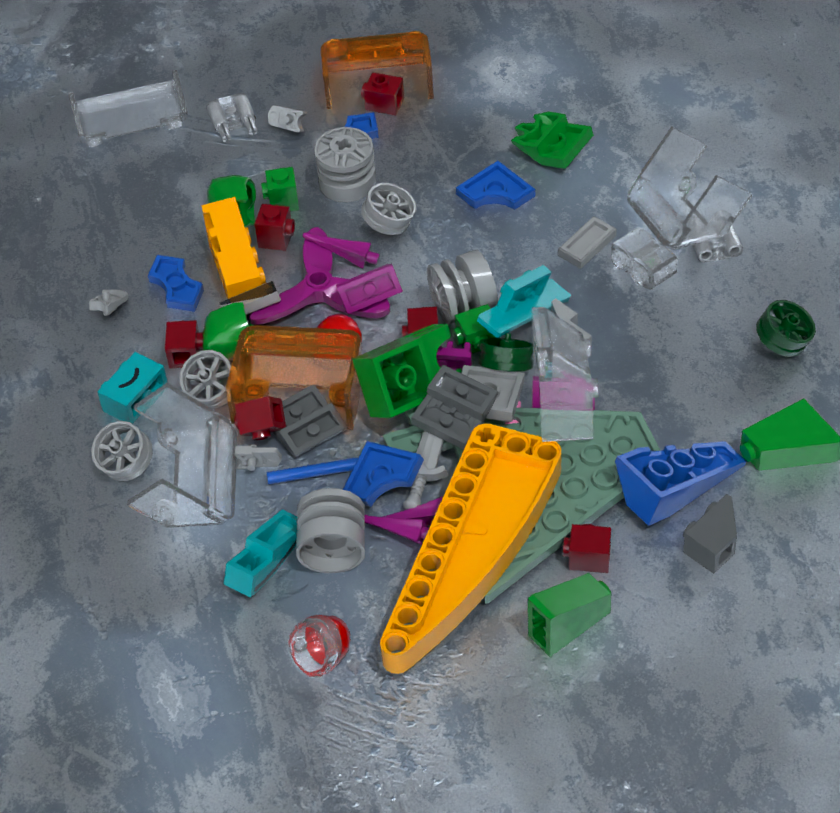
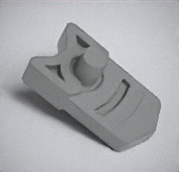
M273 105L267 114L269 125L294 132H304L301 120L307 114L306 111Z
M115 289L103 290L101 296H96L89 300V310L103 311V315L109 316L118 306L129 299L128 293Z
M255 444L235 446V456L238 458L237 469L253 471L256 467H277L281 461L282 454L274 447H257Z

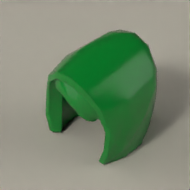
M240 175L212 179L207 190L208 203L235 197L244 227L254 225L256 189L252 179Z
M243 302L232 303L216 309L205 318L203 351L213 350L220 352L229 361H233L257 347L254 327L252 324H248Z

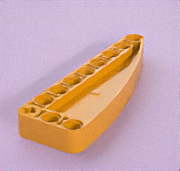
M480 424L473 429L380 640L383 667L388 672L394 674L406 672L435 648L480 603L512 563L538 522L560 477L562 449L556 441L492 424ZM396 650H400V651H401V652H398V653H392V651H396Z

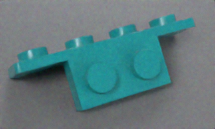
M542 265L532 271L527 270L522 276L514 280L509 279L501 287V296L497 305L479 314L477 322L485 327L489 333L499 338L505 335V333H509L550 311L551 301L555 298L565 303L569 301L571 294L553 279H549L552 272Z

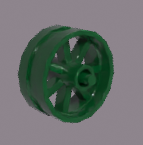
M776 300L770 303L756 323V331L763 344L774 353L785 357H794L802 353L816 333L815 323L811 315L803 307L788 300Z
M505 333V338H485L480 340L479 348L481 353L478 359L480 366L501 371H527L533 368L534 360L532 357L535 352V345L533 343L512 339L511 333Z

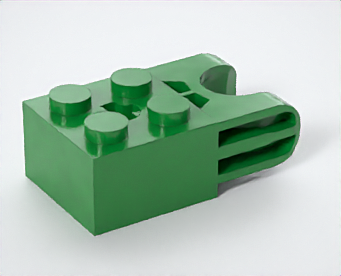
M448 324L426 326L352 359L370 417L392 418L421 404L427 395L428 385L440 370L436 355L439 346L451 337ZM456 369V370H455V371H457V372H459V373L462 372L461 369Z

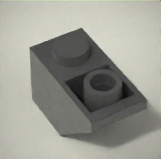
M728 494L718 502H712L707 507L704 515L697 522L692 521L683 533V552L713 574L735 554L737 531L732 497Z

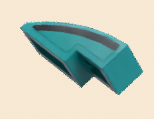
M282 509L246 538L245 549L226 563L224 585L250 598L258 592L277 572L296 547L297 516Z

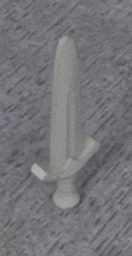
M426 431L423 432L416 452L422 456L424 461L412 484L409 496L403 502L405 510L421 505V497L426 482L449 476L444 465L437 467L444 440Z

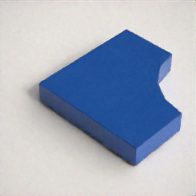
M496 161L457 186L456 195L474 209L488 204H500L515 210L536 196V189L501 162Z
M367 441L343 490L357 495L365 506L371 507L376 499L387 490L399 486L411 487L424 459L417 453Z

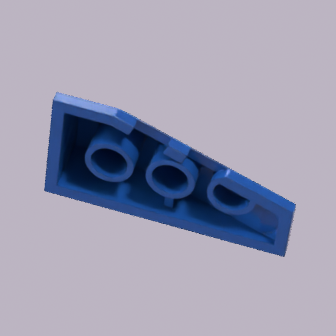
M725 441L694 443L688 449H676L675 445H667L661 451H651L649 447H640L617 456L615 460L626 505L648 526L672 516L744 467L747 462Z

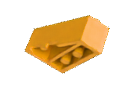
M232 197L201 205L209 247L227 299L265 284L266 278L262 266L257 268L256 264L259 263L255 247L250 246L252 244L248 227H244L236 198Z

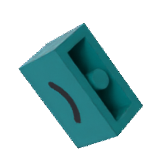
M134 352L98 390L97 393L102 411L121 421L133 424L168 386L164 365Z

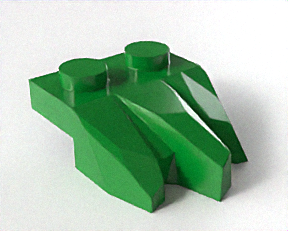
M548 111L535 114L533 117L534 123H520L514 128L519 136L514 137L511 142L541 165L566 169L594 134L591 126L568 123L566 114Z

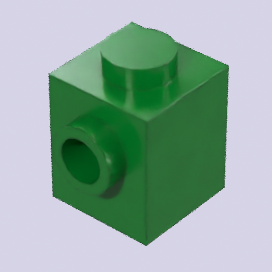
M293 167L265 170L267 182L261 183L263 199H269L270 205L290 207V212L299 211Z
M488 304L454 315L455 328L452 329L454 341L457 346L462 345L463 349L465 342H469L471 344V354L481 352L479 348L480 340L497 338L477 322L479 314L490 309Z

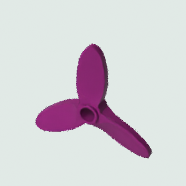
M314 227L308 231V233L327 237V234L319 227ZM305 239L303 245L305 278L291 289L280 293V302L253 312L250 315L251 324L260 325L275 321L313 303L324 302L341 312L347 313L336 285L349 279L332 277V251ZM386 298L350 314L366 318H381L390 313V304Z

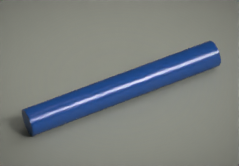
M359 457L266 472L268 485L352 471Z

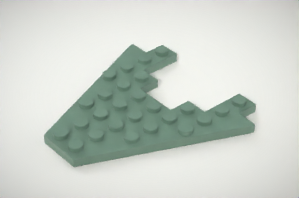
M419 405L404 412L410 427L383 435L385 446L413 453L417 452L424 430L412 425L411 417ZM516 408L513 420H517L519 423L505 424L506 421L485 419L483 424H492L552 439L562 449L561 474L553 493L528 539L496 584L483 598L485 604L494 600L563 546L564 537H571L572 524H591L624 498L615 463L617 456L640 447H649L651 451H661L641 412ZM444 440L441 452L453 449L459 461L464 450Z

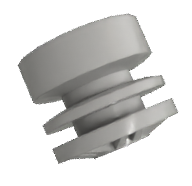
M340 127L325 132L320 136L314 147L320 191L327 198L337 202H353L366 197L371 187L376 185L377 182L374 148L369 135L357 128Z
M478 249L457 255L455 260L456 268L449 259L441 261V265L434 263L427 267V280L431 298L446 324L454 323V315L468 311L469 307L474 309L488 304L491 309L498 303V294L492 272L483 254Z
M323 488L312 491L301 498L297 504L298 531L296 556L299 562L306 568L321 573H341L360 565L365 558V504L360 497L350 491L338 488Z

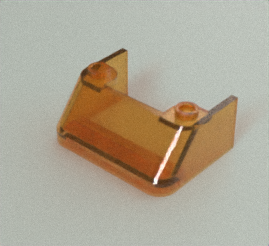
M412 31L331 39L321 46L327 109H332L329 73L424 64L428 99H434L428 37L424 33Z
M260 325L249 326L243 329L239 335L226 384L231 423L235 424V404L266 397L269 395L270 387L307 388L315 384L318 389L329 390V399L333 405L345 408L347 430H353L360 399V383L352 359L362 355L360 335L353 330Z

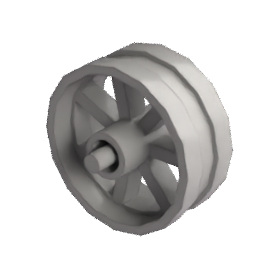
M378 183L372 186L361 207V214L365 222L372 229L387 235H399L405 232L416 212V203L413 197L405 189L391 183Z
M205 350L192 355L184 363L180 372V385L183 392L197 406L213 409L227 404L234 397L238 388L239 376L233 364L223 354L213 350ZM213 361L210 369L205 367L204 363ZM221 362H224L229 368L216 373ZM200 367L197 375H193V372ZM229 377L226 386H223L220 379ZM190 381L200 382L190 391ZM206 388V399L196 398ZM221 390L218 395L213 396V391Z
M126 421L113 422L102 428L94 438L91 448L92 460L96 467L112 479L123 482L133 480L141 475L149 466L153 454L152 443L148 436L138 427ZM128 432L122 442L120 434ZM136 434H138L140 442L130 445ZM105 452H111L112 454L105 459ZM117 461L116 471L107 470L109 466ZM125 463H126V464L131 463L130 465H128L127 467L124 468V464H125Z

